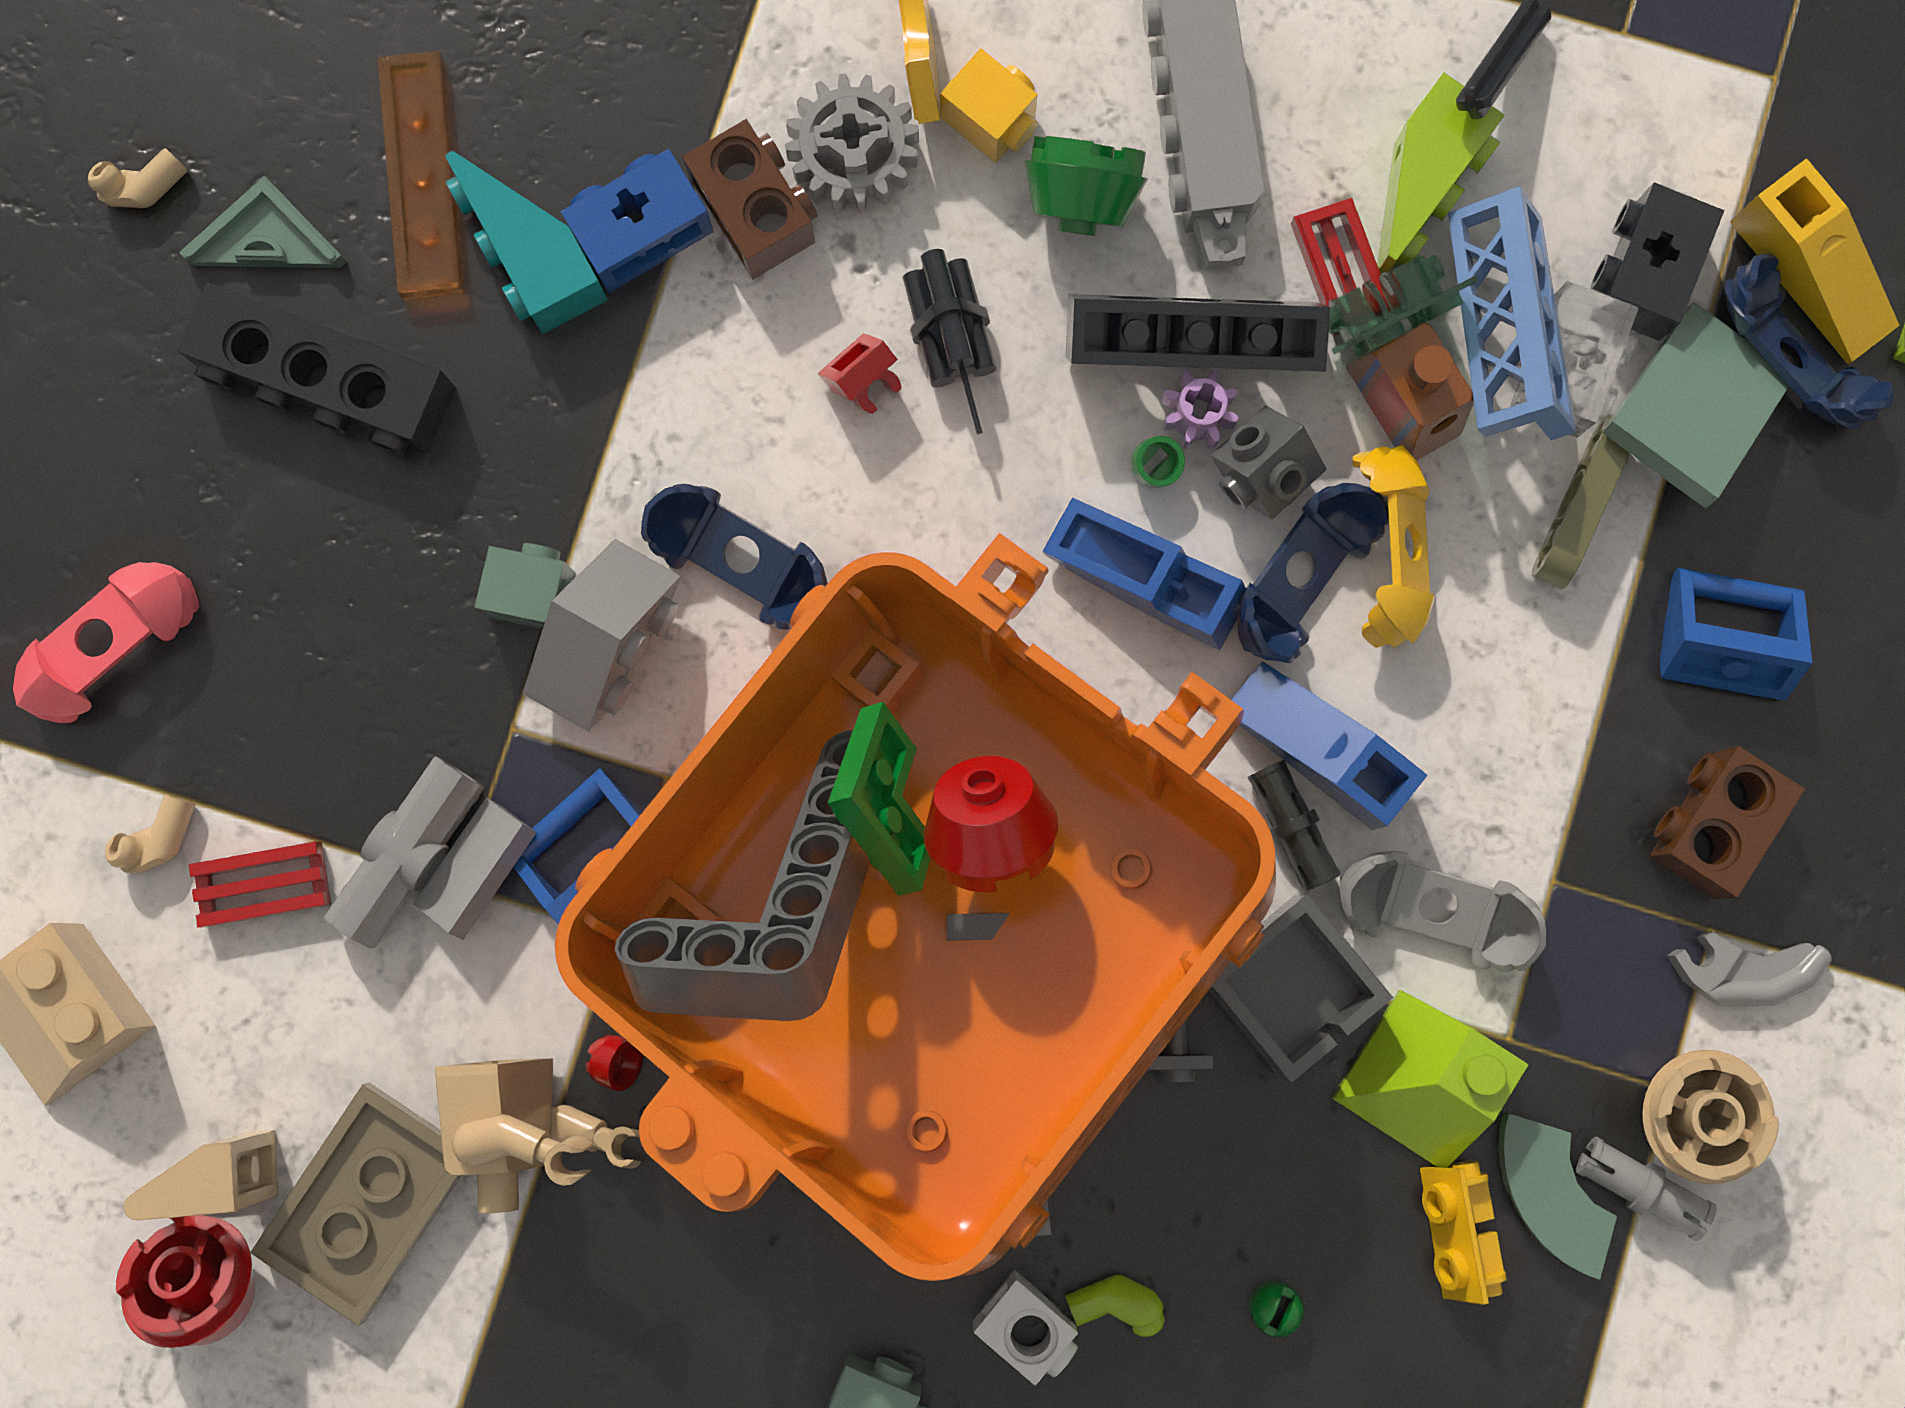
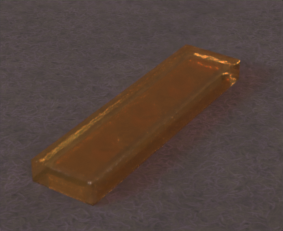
M439 51L377 57L397 293L403 300L464 293L457 206L445 182L454 177V172L445 157V154L451 152L452 149L444 60Z

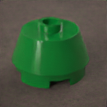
M1034 136L1031 160H1024L1033 213L1040 216L1059 218L1058 231L1095 236L1097 224L1124 227L1148 181V178L1142 177L1146 152L1128 147H1122V150H1115V147L1095 144L1093 141L1046 136V138Z

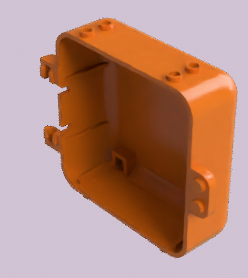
M1001 533L990 543L957 586L914 557L895 552H880L869 554L850 562L837 572L826 586L818 585L811 589L799 602L791 616V630L614 849L608 848L601 851L582 870L575 885L578 893L566 907L558 924L555 939V956L558 970L569 990L670 1077L645 1108L639 1123L641 1144L652 1159L706 1206L723 1212H737L751 1207L762 1197L777 1176L782 1173L893 1269L909 1277L929 1281L945 1280L978 1273L995 1264L1011 1247L1017 1249L1021 1245L1025 1248L1034 1239L1050 1217V1214L1042 1208L1045 1202L1229 963L1232 962L1241 968L1257 949L1265 936L1261 933L1264 927L1261 922L1269 911L1276 889L1275 846L1266 821L1253 805L1206 771L1207 767L1239 726L1244 715L1243 708L1191 672L1179 687V693L1167 710H1161L1149 727L1141 723L1138 726L1123 716L1122 710L1118 705L1032 643L1029 647L1019 638L1015 630L1007 624L1010 619H1014L1038 591L1049 570L1048 567ZM1006 567L1016 574V578L1012 585L1002 593L993 583ZM884 702L917 748L902 796L924 826L926 825L934 789L940 777L954 765L979 756L1006 757L1023 765L1056 810L1058 832L1054 840V852L1048 865L1031 880L1029 871H1026L1015 878L995 882L997 892H974L955 886L946 879L944 869L931 858L922 890L898 896L880 871L876 870L870 863L828 996L818 1011L802 1020L777 1021L645 1011L636 1005L615 952L616 940L621 932L632 923L642 919L671 918L759 923L821 750L825 743L834 735L846 730H853L860 709L866 706ZM1199 709L1216 720L1203 738L1199 737L1187 726ZM1010 913L992 940L947 941V914Z

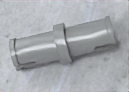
M1595 1136L1587 1144L1586 1149L1592 1152V1158L1583 1153L1581 1154L1576 1167L1577 1174L1583 1177L1586 1176L1626 1199V1207L1637 1214L1642 1215L1647 1211L1684 1232L1695 1241L1700 1240L1706 1234L1707 1229L1700 1225L1701 1221L1696 1217L1711 1225L1717 1210L1715 1203L1709 1200L1706 1201L1665 1177V1169L1652 1162L1643 1165L1604 1143V1140ZM1594 1159H1596V1160L1602 1162L1603 1164H1605V1165H1607V1166L1602 1165L1601 1163L1595 1161Z

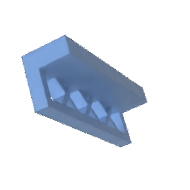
M1521 186L1449 212V225L1478 430L1484 437H1488L1536 422L1550 440L1576 433L1541 215ZM1499 217L1501 228L1485 250L1470 244L1469 227ZM1503 252L1505 253V259L1500 257ZM1472 258H1474V259L1477 260V262L1475 263L1474 266H1473V259H1472ZM1496 268L1508 274L1509 281L1492 304L1479 298L1477 289L1490 270ZM1511 305L1513 307V313L1508 311ZM1480 311L1483 312V313H1485V315L1483 316L1482 319H1481ZM1500 321L1515 327L1517 334L1501 359L1485 351V342ZM1519 360L1521 361L1522 369L1516 367ZM1488 366L1493 368L1490 374L1488 372ZM1508 376L1524 383L1527 402L1494 412L1492 398Z

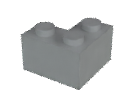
M614 539L552 600L523 694L588 732L606 712L613 716L616 715L626 702L633 687V682L626 679L628 671L632 670L641 659L649 643L650 636L654 634L662 637L677 614L679 604L672 601L681 576Z

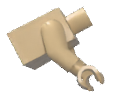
M553 1058L492 1060L435 1067L444 1169L448 1175H477L479 1213H502L519 1210L518 1171L545 1166L548 1177L556 1184L562 1186L571 1185L592 1171H570L566 1169L561 1159L563 1151L579 1153L586 1150L590 1152L601 1150L606 1152L609 1161L613 1165L627 1169L637 1168L641 1161L624 1159L621 1155V1145L624 1140L631 1136L640 1138L639 1130L627 1127H617L612 1130L607 1128L605 1121L567 1105L551 1106Z

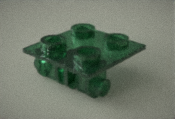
M1418 255L1411 261L1390 271L1392 276L1388 272L1379 275L1380 287L1390 306L1391 312H1389L1378 288L1370 280L1362 284V291L1358 287L1339 298L1330 300L1329 333L1332 335L1339 331L1344 340V343L1331 349L1333 354L1351 346L1356 357L1405 334L1406 330L1401 320L1407 318L1413 329L1464 303L1459 291L1478 282L1476 275L1443 292L1438 280L1445 277L1440 260L1435 255L1426 259L1422 255Z

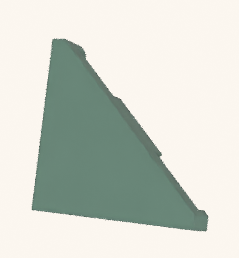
M265 176L179 252L193 266L341 268L347 263L340 253Z

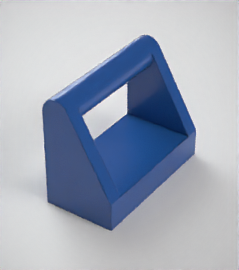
M1679 567L1676 568L1671 579L1660 653L1661 678L1786 701L1813 663L1804 591ZM1694 596L1780 611L1778 635L1774 637L1697 623Z
M601 768L532 828L537 833L514 865V869L557 924H559L566 907L578 893L575 889L576 881L560 895L532 862L605 796L630 826L642 814Z

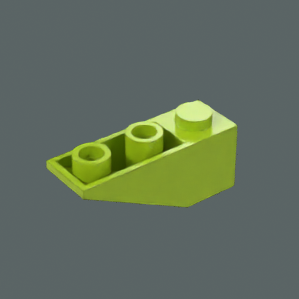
M1443 72L1409 117L1394 143L1377 262L1383 280L1396 263L1405 269L1409 267L1429 239V237L1420 232L1432 215L1441 221L1445 219L1465 191V189L1456 184L1468 167L1478 174L1501 143L1492 134L1505 114L1493 106L1486 116L1481 119H1471L1468 111H1459L1456 105V98L1464 86L1445 72Z

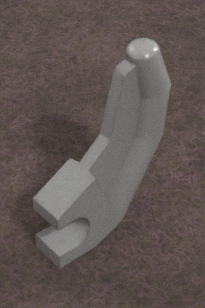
M1703 932L1696 936L1706 952L1705 960L1699 966L1691 961L1685 949H1676L1666 955L1684 983L1719 1006H1774L1812 988L1832 962L1829 951L1820 945L1814 947L1810 943H1801L1760 956L1744 951L1741 947L1714 932Z

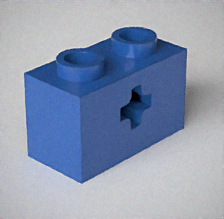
M670 149L663 151L657 156L655 154H647L637 158L626 167L624 175L603 187L601 185H594L582 190L571 200L569 207L560 211L608 293L714 232L707 209ZM637 210L639 215L644 218L637 223H633L632 219L627 215Z

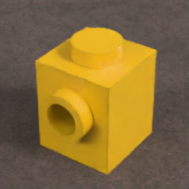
M980 48L940 93V118L992 161L997 163L1009 148L1014 152L1019 151L1035 132L1038 122L1035 120L1038 94L1034 92L1035 87L1031 80L1020 69L1013 65H1007L1005 68Z

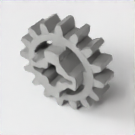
M846 73L839 74L838 89L832 91L821 81L815 83L818 99L813 103L809 99L799 97L796 102L798 113L802 119H787L786 123L788 136L794 139L785 144L788 161L797 162L792 168L796 183L801 184L811 180L809 186L811 199L816 202L826 193L832 195L833 210L839 212L844 206L846 199L855 200L859 213L866 212L867 197L873 195L883 205L890 202L888 186L893 184L898 188L905 189L908 186V174L903 167L916 168L918 165V150L911 146L919 143L918 125L908 124L912 119L910 104L906 102L893 106L895 102V88L889 84L879 94L874 92L872 76L870 75L864 76L859 87H851ZM866 111H869L878 117H872ZM832 115L826 124L820 125L827 117ZM858 138L859 147L847 149L846 139ZM886 161L882 167L870 174L878 162ZM831 168H832L833 170H835L836 172H838V173H839L840 175H842L843 177H839V176H836V175H834V174H831L830 172H828V171L825 170V169H831Z

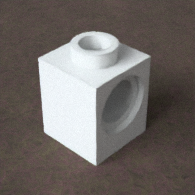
M1016 1270L1010 1274L973 1320L974 1333L1035 1386L1046 1372L1051 1377H1056L1067 1366L1078 1349V1345L1072 1341L1078 1334L1074 1320ZM1029 1315L1040 1317L1048 1325L1047 1335L1042 1342L1034 1346H1023L1013 1339L1011 1331L1014 1324L1020 1318Z

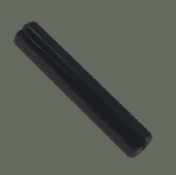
M1524 0L1457 96L1456 105L1459 111H1468L1471 119H1481L1486 116L1551 20L1549 6H1540L1538 0Z

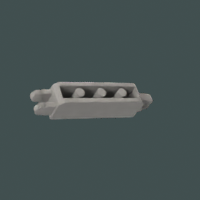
M1143 0L1142 15L1145 35L1147 38L1156 37L1158 57H1152L1153 91L1155 96L1164 95L1167 115L1160 117L1161 145L1164 154L1173 153L1176 175H1170L1168 180L1172 212H1182L1185 233L1195 232L1206 269L1242 265L1246 257V224L1255 214L1258 202L1265 188L1236 1Z

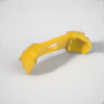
M1402 444L1392 449L1381 446L1372 451H1364L1354 455L1352 461L1353 466L1360 468L1361 474L1371 480V489L1388 497L1393 584L1382 585L1377 589L1375 595L1378 603L1370 610L1368 614L1369 622L1363 624L1361 632L1362 637L1375 648L1387 644L1396 648L1407 639L1413 644L1418 640L1430 619L1436 595L1430 593L1425 501L1428 499L1430 490L1417 460ZM1406 528L1410 531L1413 540L1412 559L1409 557L1405 545Z

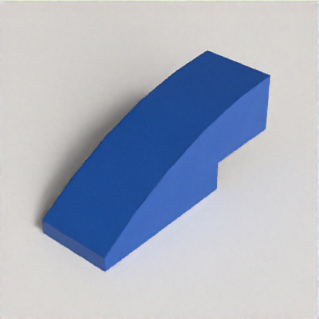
M1073 497L1042 551L1048 558L1107 593L1218 650H1221L1237 621L1238 609L1243 592L1246 589L1241 579L1186 555L1182 546Z

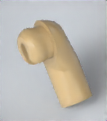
M164 148L141 171L119 170L112 162H100L90 170L88 184L92 190L97 192L98 199L111 207L148 208L155 204L188 172V169Z
M164 794L152 827L135 832L129 836L124 833H118L108 841L105 848L107 862L113 867L120 868L124 873L140 874L171 861L179 852L196 804Z

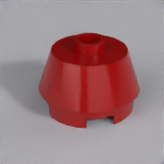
M1001 756L974 757L954 765L938 780L924 829V845L932 860L944 869L946 879L950 883L974 892H997L995 884L997 881L1015 878L1026 871H1029L1031 880L1045 869L1054 852V840L1058 832V816L1052 803L1023 765L1015 760Z
M205 1215L172 1217L170 1219L174 1223L157 1230L144 1243L139 1239L132 1243L124 1255L117 1273L116 1293L121 1296L122 1311L126 1323L132 1332L146 1343L163 1348L211 1344L231 1334L243 1322L252 1306L255 1295V1279L250 1249L240 1231L222 1219Z

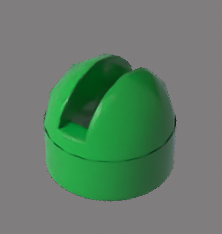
M1155 436L1142 441L1133 452L1131 461L1132 471L1136 478L1146 486L1159 488L1171 485L1180 478L1184 471V452L1180 445L1169 437ZM1161 448L1167 456L1148 475L1144 470V466Z
M1268 1281L1258 1286L1252 1293L1249 1301V1313L1255 1325L1264 1334L1280 1338L1294 1333L1299 1328L1304 1317V1305L1298 1293L1291 1286L1281 1281ZM1284 1295L1290 1298V1301L1278 1327H1272L1269 1324L1276 1313L1281 1296Z

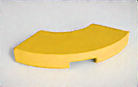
M898 0L904 38L905 69L915 121L918 120V124L940 121L939 82L928 0Z

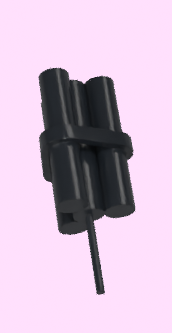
M943 249L928 250L920 256L923 265L922 269L909 271L902 277L914 324L910 328L914 344L921 346L932 387H944L953 383L955 378H962L976 433L982 434L968 375L973 374L976 377L986 376L997 369L986 327L990 324L988 310L979 305L968 261L964 258H958L947 262Z

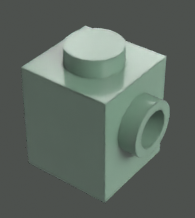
M523 543L521 552L489 546L474 608L488 618L543 629L552 600L574 580L576 572L564 561L559 560L560 551L546 546Z
M851 1353L848 1355L827 1408L927 1407L918 1404L921 1398V1383L912 1380L914 1372L909 1367L882 1356H878L874 1364Z

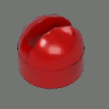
M606 1035L589 1046L588 1053L592 1056L590 1061L585 1063L586 1070L593 1081L615 1091H624L638 1077L643 1056L625 1038Z

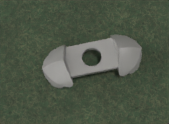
M1401 851L1372 853L1351 864L1340 876V900L1347 920L1352 927L1359 931H1365V933L1372 937H1380L1385 925H1392L1473 949L1472 963L1476 967H1492L1501 972L1528 969L1546 947V924L1540 908L1533 899L1509 882L1499 880L1494 888L1407 863L1408 854ZM1435 888H1444L1456 896L1457 909L1454 915L1444 922L1428 921L1420 913V901L1428 891Z

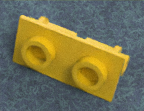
M1477 1160L1457 1162L1452 1164L1453 1168L1421 1167L1422 1203L1425 1213L1429 1218L1435 1252L1434 1270L1441 1285L1443 1299L1483 1305L1488 1304V1297L1498 1296L1503 1293L1501 1282L1507 1280L1497 1232L1476 1233L1475 1223L1494 1219L1488 1186V1174L1480 1172L1479 1161Z

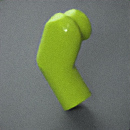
M1112 1275L1065 1295L1077 1327L1107 1314H1111L1126 1324L1133 1326L1134 1334L1140 1337L1153 1336L1164 1325L1163 1302L1154 1290L1124 1275Z

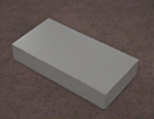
M486 797L413 904L447 933L464 940L537 832L504 807Z

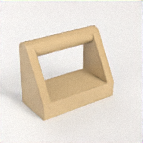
M275 1130L249 1132L202 1145L127 1197L124 1202L125 1214L132 1220L140 1221L235 1212L278 1196Z

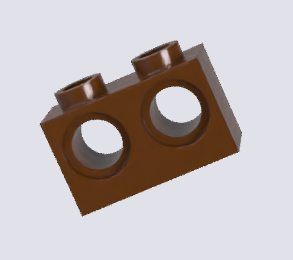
M747 118L682 156L690 181L752 280L815 243L811 221L817 218L818 215L810 198L800 184L792 188L789 187L779 171L786 165L776 144L768 133L758 137ZM737 163H746L754 167L752 173L742 180H730L724 176L727 169ZM776 213L787 219L780 229L773 232H764L755 227L758 220L766 214Z
M1740 746L1716 751L1714 754L1709 752L1698 761L1687 779V784L1692 786L1691 791L1680 807L1675 805L1670 808L1658 823L1654 831V837L1659 841L1649 855L1650 858L1713 899L1738 898L1805 791L1803 787ZM1733 777L1742 782L1746 789L1747 799L1742 809L1737 808L1728 796V785ZM1700 830L1710 836L1714 846L1713 855L1707 863L1703 862L1694 850V839Z

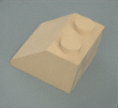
M49 923L0 960V1043L44 1105L52 1104L156 1026L84 924Z

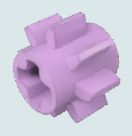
M1213 369L1207 378L1194 379L1188 370L1183 371L1180 379L1182 393L1175 390H1165L1161 402L1167 407L1173 408L1174 413L1164 420L1162 428L1163 430L1176 428L1184 436L1182 441V448L1187 449L1193 440L1205 439L1206 443L1213 449L1220 441V433L1217 427L1234 429L1239 417L1235 413L1226 410L1227 406L1235 400L1238 394L1237 388L1224 390L1216 382L1218 378L1217 370ZM1196 400H1202L1208 404L1203 420L1192 416L1193 405Z

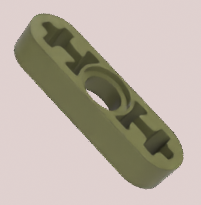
M1609 413L1602 418L1585 448L1532 569L1533 577L1561 590L1570 583L1577 572L1630 454L1602 433L1613 416Z

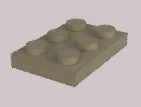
M362 1084L250 1253L355 1325L360 1326L366 1322L462 1176L448 1175L444 1169L441 1130L373 1084Z

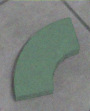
M1503 1112L1498 1139L1502 1181L1506 1193L1509 1194L1518 1215L1527 1227V1231L1547 1252L1558 1260L1585 1275L1600 1280L1617 1216L1594 1204L1578 1185L1570 1161L1571 1133Z

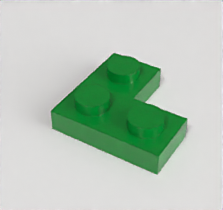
M880 702L860 709L828 804L832 808L836 819L842 825H845L867 854L872 866L880 871L896 894L900 896L922 890L931 857L924 845L925 826L902 796L917 748L885 703Z

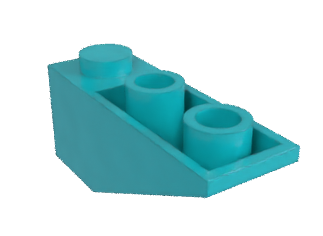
M454 151L445 154L455 174V177L445 182L463 215L465 216L475 211L484 229L475 233L474 237L492 268L500 264L504 265L512 282L502 287L520 321L531 316L542 334H545L608 301L592 268L567 225Z

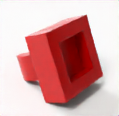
M865 333L859 336L818 372V375L833 393L853 401L859 409L869 414H874L878 410L868 397L869 386L874 381L881 380L883 385L894 393H898L902 389L898 376L888 370L898 359L883 340Z

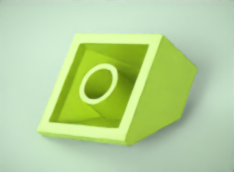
M1398 990L1333 1094L1332 1099L1434 1166L1447 1168L1495 1121L1529 1064L1468 1025L1412 995Z

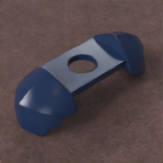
M1773 254L1754 256L1748 265L1738 267L1734 279L1725 281L1727 310L1739 335H1744L1802 399L1806 404L1805 408L1831 424L1848 429H1860L1862 422L1876 420L1880 411L1891 406L1895 388L1889 381L1880 382L1878 378L1873 376H1861L1859 370L1855 367H1846L1836 373L1778 309L1787 296L1786 289L1779 286L1781 275L1779 269L1776 268L1779 260ZM1780 342L1788 344L1798 353L1802 361V368L1792 365L1784 357L1780 349Z
M1341 483L1336 486L1325 487L1306 502L1302 507L1303 514L1256 581L1253 584L1249 583L1243 592L1237 613L1238 637L1244 651L1265 660L1292 663L1294 659L1301 655V647L1309 641L1310 637L1308 632L1299 624L1346 555L1350 554L1358 559L1365 558L1370 553L1371 544L1379 541L1384 535V526L1389 524V509L1381 494L1373 491L1370 487L1357 483ZM1305 551L1311 556L1314 563L1313 576L1306 585L1295 588L1287 579L1286 567L1294 554Z
M676 484L663 489L645 505L641 523V536L648 543L649 549L655 555L664 558L665 562L674 569H681L690 560L764 604L759 614V620L763 623L774 625L782 630L791 629V616L802 598L818 585L826 586L828 584L823 564L806 544L799 542L795 549L719 504L721 494L712 488L690 484ZM737 536L750 538L759 549L758 564L748 573H740L733 570L726 561V547Z

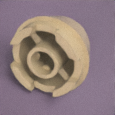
M1697 1050L1684 1053L1672 1059L1652 1079L1643 1103L1644 1130L1655 1155L1672 1172L1693 1182L1721 1184L1744 1176L1766 1160L1777 1139L1779 1121L1778 1117H1775L1772 1098L1765 1082L1747 1063L1725 1052Z

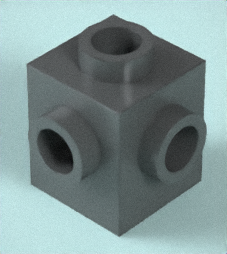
M1266 405L1244 425L1237 428L1231 437L1211 454L1212 459L1224 477L1219 482V486L1226 497L1239 509L1245 510L1250 506L1271 520L1327 470L1305 427Z

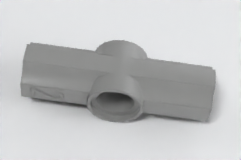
M435 756L399 809L385 815L372 830L361 850L360 857L363 859L362 863L349 882L343 887L333 905L330 906L324 919L348 938L361 943L367 948H375L412 893H419L426 886L444 860L449 850L446 843L459 824L465 819L464 817L485 787L458 768Z

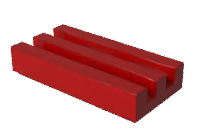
M1353 198L1294 216L1291 226L1319 302L1331 307L1329 329L1332 336L1344 333L1346 329L1354 326L1355 329L1365 326L1369 321L1375 319L1380 321L1391 317L1394 308ZM1337 217L1341 219L1372 303L1370 306H1363L1350 266L1331 219ZM1317 224L1349 310L1348 313L1344 314L1314 234L1313 225Z
M314 841L188 864L190 877H195L196 889H192L193 902H198L200 914L195 915L197 928L213 927L331 905L322 842ZM309 858L310 868L213 886L212 875ZM312 882L314 894L220 911L216 909L215 899Z

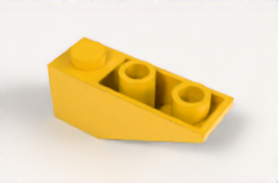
M1807 158L1756 196L1730 221L1732 226L1757 255L1773 254L1779 260L1776 268L1780 271L1781 285L1848 365L1900 326L1848 207Z

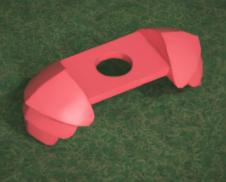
M138 562L117 570L108 577L110 584L44 640L39 642L35 639L26 648L15 670L13 692L17 706L43 720L60 724L76 721L80 714L89 711L92 707L91 702L84 694L86 689L152 633L163 641H170L174 639L179 628L185 627L191 622L193 612H197L199 608V601L191 580L174 567L156 562ZM95 620L105 621L113 632V641L110 648L100 656H87L79 646V634L82 628Z

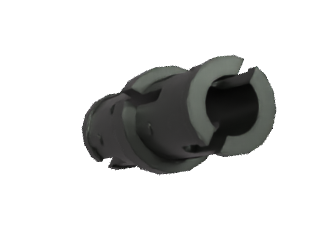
M1285 759L1248 776L1247 778L1257 797H1259L1273 827L1270 829L1273 842L1280 841L1295 870L1303 892L1314 889L1340 876L1341 872L1330 855L1316 825V822L1320 821L1315 809L1309 811L1293 781Z

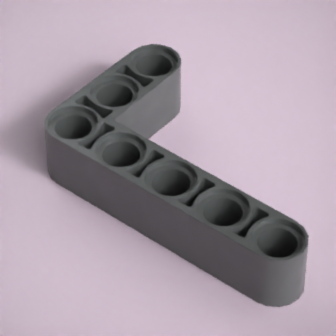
M846 730L834 735L825 743L821 750L759 923L648 918L632 923L621 932L616 940L615 952L635 1003L641 1009L653 1013L795 1021L813 1015L822 1007L828 996L870 864L867 854L845 825H842L836 819L832 808L828 804L853 730Z

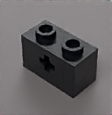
M1655 182L1637 201L1629 198L1622 207L1613 227L1612 234L1620 237L1614 255L1606 254L1593 277L1590 289L1599 293L1590 314L1657 341L1663 339L1682 321L1725 210Z

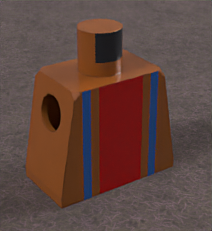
M1427 322L1395 337L1346 366L1347 371L1393 446L1397 447L1402 444L1416 460L1423 458L1462 434L1474 404L1473 392L1454 363L1451 354L1446 350L1433 327Z

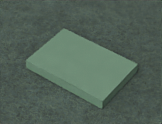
M1693 302L1686 309L1681 323L1665 338L1602 433L1707 509L1720 497L1789 385L1749 341Z

